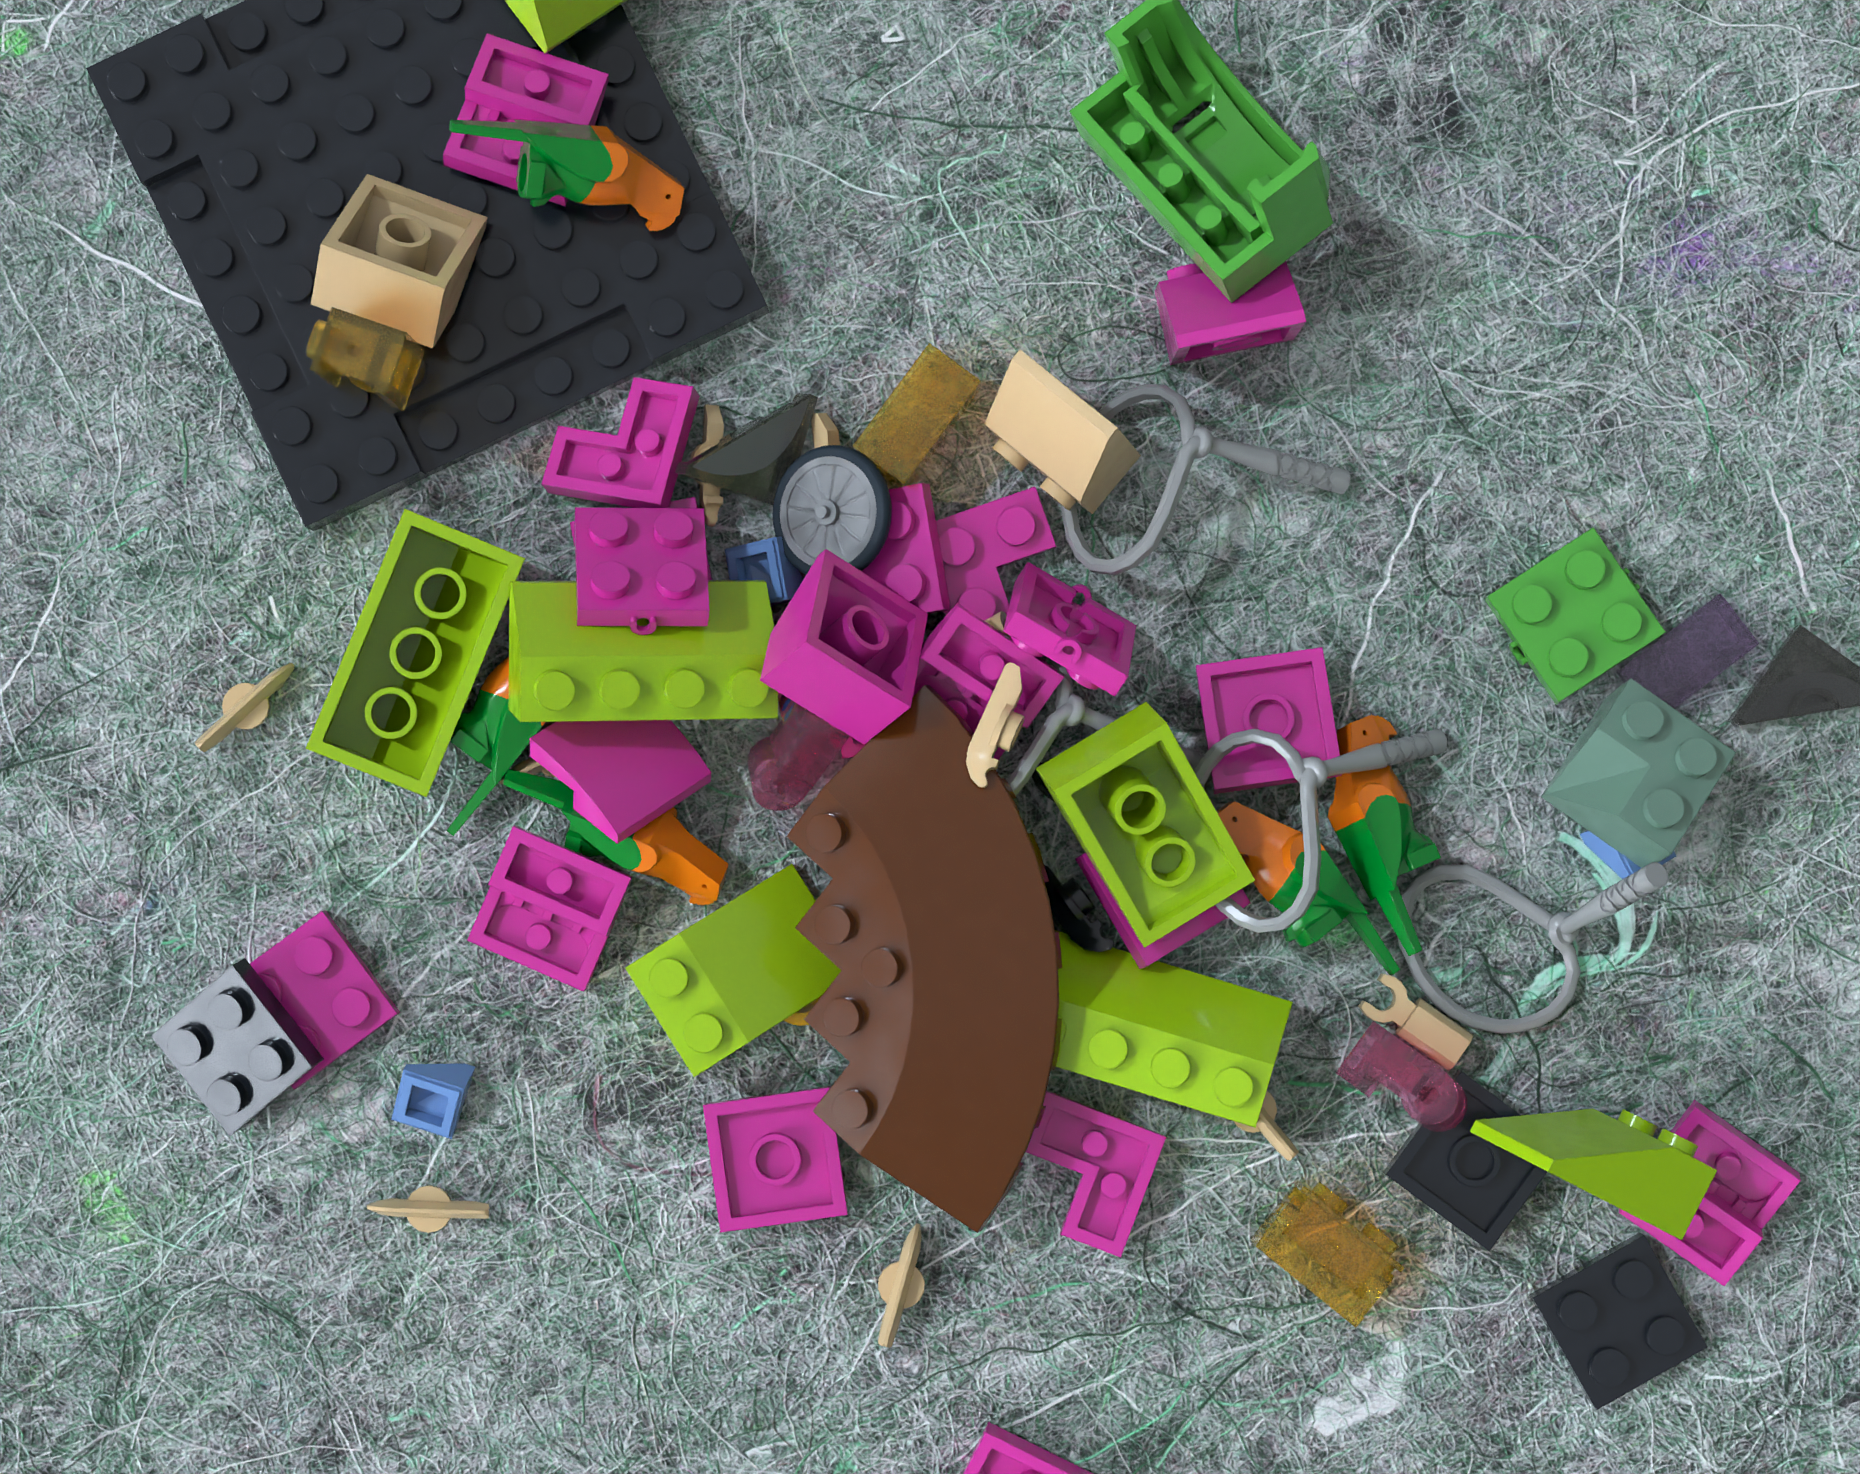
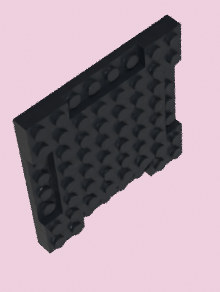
M245 0L207 19L202 13L86 68L140 182L147 188L248 399L253 410L251 415L306 528L316 531L769 313L762 293L621 4L547 52V54L609 74V81L595 126L608 127L616 136L678 179L685 188L680 215L676 217L669 227L659 231H649L645 225L648 219L640 216L631 204L586 205L568 199L566 206L548 201L545 205L533 207L530 204V199L519 196L518 190L444 166L443 153L452 133L449 130L450 120L458 119L465 101V85L486 34L488 33L543 52L505 0ZM367 174L488 217L485 231L455 312L433 348L403 340L397 335L355 320L345 319L336 313L311 305L320 245Z

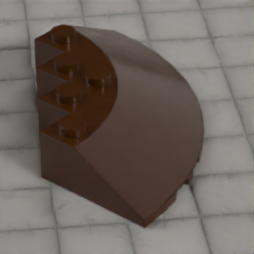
M924 685L913 696L911 708L874 736L823 787L786 836L833 878L795 927L841 970L804 1020L850 1062L814 1108L813 1112L859 1155L978 1233L985 1227L1012 1187L1023 1165L1021 1160L1028 1148L1033 1131L1039 1127L1046 1108L1043 1103L1050 1072L1056 1068L1062 1019L1058 1018V969L1062 968L1059 931L1054 930L1050 900L1045 886V882H1049L1041 852L1033 833H1028L1013 800L1017 797L1006 778L1001 779L996 770H989L986 774L988 786L985 788L978 787L970 778L966 759L968 746L974 732L965 720L930 685Z

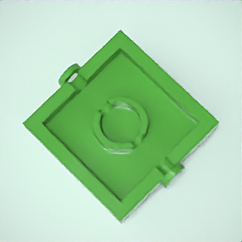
M1594 527L1511 580L1485 599V602L1513 641L1509 644V649L1513 656L1522 666L1528 663L1556 705L1665 633L1663 627L1638 593L1640 586L1637 583L1634 584L1630 579L1627 568L1622 569ZM1518 647L1521 649L1525 657H1523V655L1520 653Z

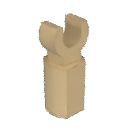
M1381 973L1377 980L1391 990L1393 995L1391 1004L1383 1010H1378L1373 1005L1362 1000L1358 1006L1361 1012L1373 1021L1381 1023L1392 1021L1398 1025L1395 1031L1396 1035L1445 1069L1450 1070L1453 1068L1471 1043L1473 1034L1423 999L1419 998L1413 1003L1408 999L1407 990L1401 981L1394 976Z

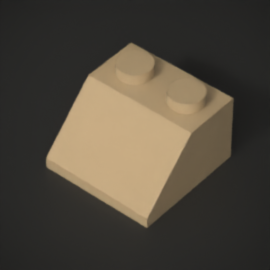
M367 174L320 245L311 305L336 313L345 319L355 320L397 335L403 340L433 348L455 312L485 231L488 217Z
M1019 350L1011 359L984 423L999 438L992 449L1020 472L1028 464L1036 468L1047 477L1039 487L1068 511L1077 502L1093 514L1141 455L1118 427L1022 350Z

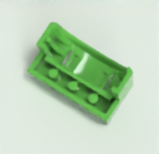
M1145 0L1104 33L1119 72L1069 112L1079 135L1223 295L1233 303L1333 224L1327 205L1330 169L1313 141L1307 144L1303 151L1261 107L1207 42L1179 0ZM1202 102H1212L1208 108L1180 130L1172 133L1173 125L1186 117Z

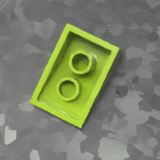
M1144 702L1036 768L1060 812L1144 948L1255 881L1167 722L1147 702Z
M790 864L625 967L693 1077L821 997L841 972L830 959L795 928L816 899L793 864Z
M1582 1109L1475 1120L1470 1130L1471 1133L1680 1240L1683 1239L1717 1172L1716 1169L1693 1158L1699 1147L1698 1145L1664 1128L1658 1139L1653 1137L1657 1129L1656 1125L1622 1109L1617 1120L1595 1109Z

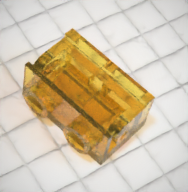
M331 307L327 322L323 320L316 322L309 338L306 355L313 359L310 370L330 386L338 388L341 376L343 375L348 377L359 389L378 395L391 407L404 411L425 350L407 332Z
M929 343L854 443L853 447L868 457L877 466L881 474L896 486L910 485L979 393L981 380Z
M1297 1180L1250 1240L1258 1249L1356 1328L1393 1280L1394 1275L1391 1274L1393 1269L1396 1268L1401 1273L1405 1268L1392 1257V1254L1399 1246L1370 1222L1360 1231L1341 1216L1349 1205L1320 1181L1310 1190Z

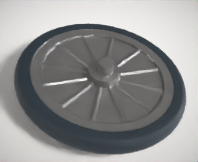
M827 445L812 449L796 459L779 482L773 502L774 532L776 537H782L784 553L788 561L804 574L808 573L817 556L825 549L862 571L880 553L890 530L892 505L886 481L877 466L867 456L855 449L841 445Z

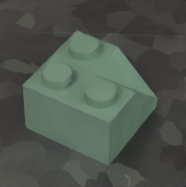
M1630 678L1604 699L1541 797L1609 846L1624 854L1633 863L1643 868L1651 862L1659 863L1673 853L1736 752Z

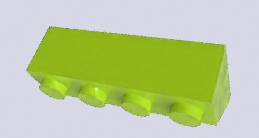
M404 508L305 749L427 797L509 599L510 581H516L525 558Z
M708 580L710 609L708 626H656L653 633L638 635L631 631L630 626H577L576 581H510L508 710L520 722L778 718V691L760 681L770 633L774 628L767 582L764 580ZM641 618L637 620V624L646 626L649 624V620Z
M1059 931L1062 968L1058 969V1018L1062 1019L1056 1067L1256 1128L1293 1002L1159 961L1139 969L1130 952L1116 948L1104 952L1085 950L1071 940L1067 933Z

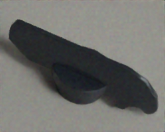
M1044 865L1049 882H1045V886L1050 900L1051 913L1071 940L1085 950L1094 952L1111 950L1115 943L1113 940L1103 937L1104 925L1098 919L1091 923L1087 917V914L1096 907L1073 877L1062 884L1054 872Z

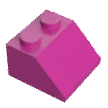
M1286 261L1233 303L1223 295L1196 263L1168 270L1166 272L1168 280L1158 282L1155 289L1170 365L1291 341L1295 339L1306 323L1304 309Z
M825 549L817 556L770 633L760 681L860 743L866 744L911 708L928 614Z

